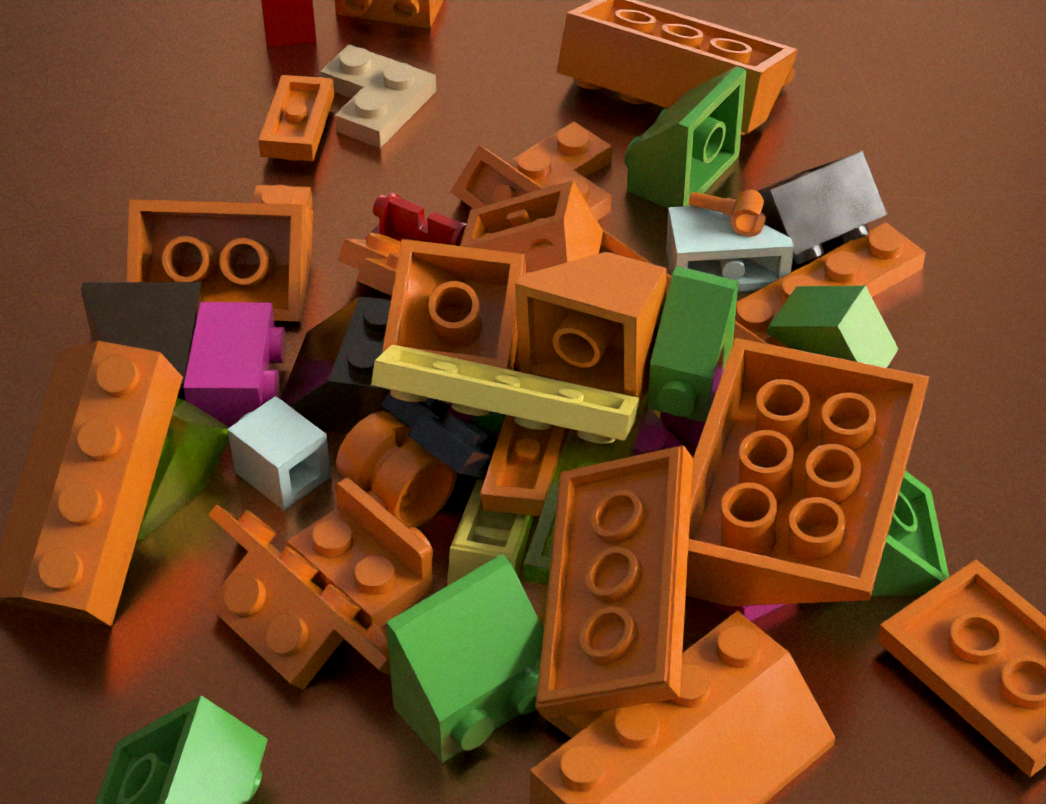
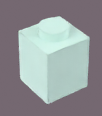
M276 396L255 411L245 414L236 424L228 428L234 472L283 511L331 477L326 433Z

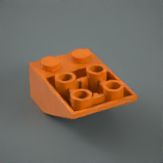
M572 180L470 210L460 246L525 254L527 274L599 254L603 230ZM518 343L516 349L514 369L519 368Z

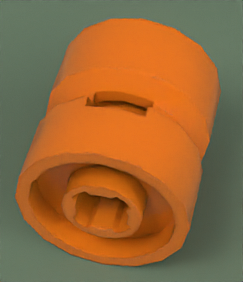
M380 411L370 414L359 421L346 435L339 447L336 458L337 473L342 479L345 477L350 478L365 492L370 490L376 493L383 500L388 511L407 528L410 526H421L432 519L446 504L453 492L457 480V472L411 439L408 434L412 429L392 413Z

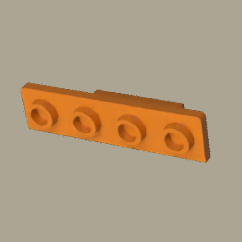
M215 505L208 515L248 551L207 603L224 622L290 684L303 690L344 639L378 670L391 676L387 631L375 623H372L368 629L360 624L354 617L361 608L331 584H328L324 590L311 580L318 570L308 560L288 546L281 553L270 543L275 537L276 532L256 515L245 510L240 517H237L220 506Z

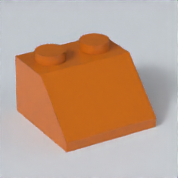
M401 239L382 353L393 344L513 370L518 343L515 283L520 275L526 274L525 254Z
M603 252L520 275L515 283L519 372L639 398V407L649 390L650 362L666 301L667 268Z

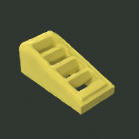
M483 479L476 480L451 544L447 585L457 581L501 554L511 562L517 576L519 574L534 516L484 511L480 496L484 483Z

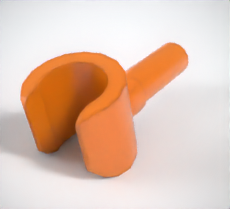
M752 189L745 190L738 195L737 199L721 198L698 192L690 194V206L723 213V215L731 216L730 225L732 229L742 236H757L763 229L766 219L764 214L761 213L764 200L758 191Z

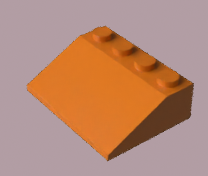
M735 338L693 457L686 596L727 606L870 600L926 396L929 376Z

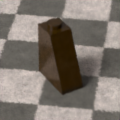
M83 282L81 294L93 341H103L161 352L183 377L169 427H190L183 387L200 302H204L201 282Z

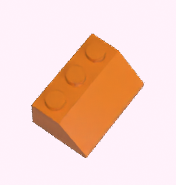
M129 199L126 282H201L204 302L272 303L274 321L301 322L312 262L313 210L303 204Z

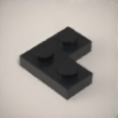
M390 392L388 393L381 406L412 428L408 434L411 439L457 473L485 479L498 441L494 434L472 420L466 423L452 414H446L452 406L449 402L428 398L422 402H409L391 396Z

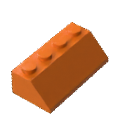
M593 0L567 12L556 73L574 78V84L582 88L593 90L606 88L619 92L620 98L629 103L639 105L653 103L670 108L687 91L738 66L746 70L741 135H744L767 120L793 66L798 49L637 0Z
M94 341L58 352L0 543L1 604L112 627L183 378L161 352L103 341Z
M736 611L682 653L680 698L606 711L530 770V804H765L833 747L835 735L790 653L739 611Z

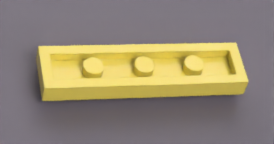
M393 344L375 360L371 385L390 389V395L400 400L422 402L428 398L451 402L452 408L463 414L482 416L492 411L514 416V422L526 428L544 430L551 428L552 425L577 430V435L584 440L602 444L612 443L615 439L625 441L635 423L639 398Z

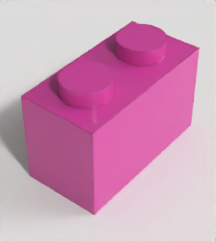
M200 302L183 387L191 431H228V428L236 424L245 414L255 411L275 396L279 398L278 370H274L275 363H284L286 334L284 327H275L272 303Z

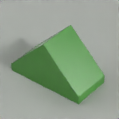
M866 285L796 286L766 330L767 334L791 349L885 368L888 367L899 350Z

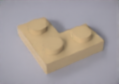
M352 45L345 47L320 71L321 78L333 79L334 93L351 98L335 114L336 132L379 148L436 92L435 74Z

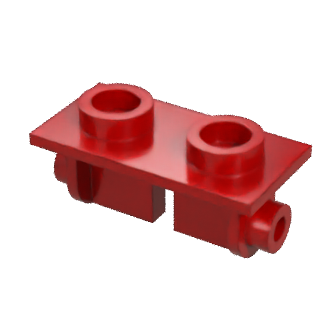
M391 193L388 196L382 194L377 197L373 205V214L379 217V224L370 233L381 234L401 242V239L460 246L467 222L461 223L434 211L425 219L424 207L402 199L396 193Z

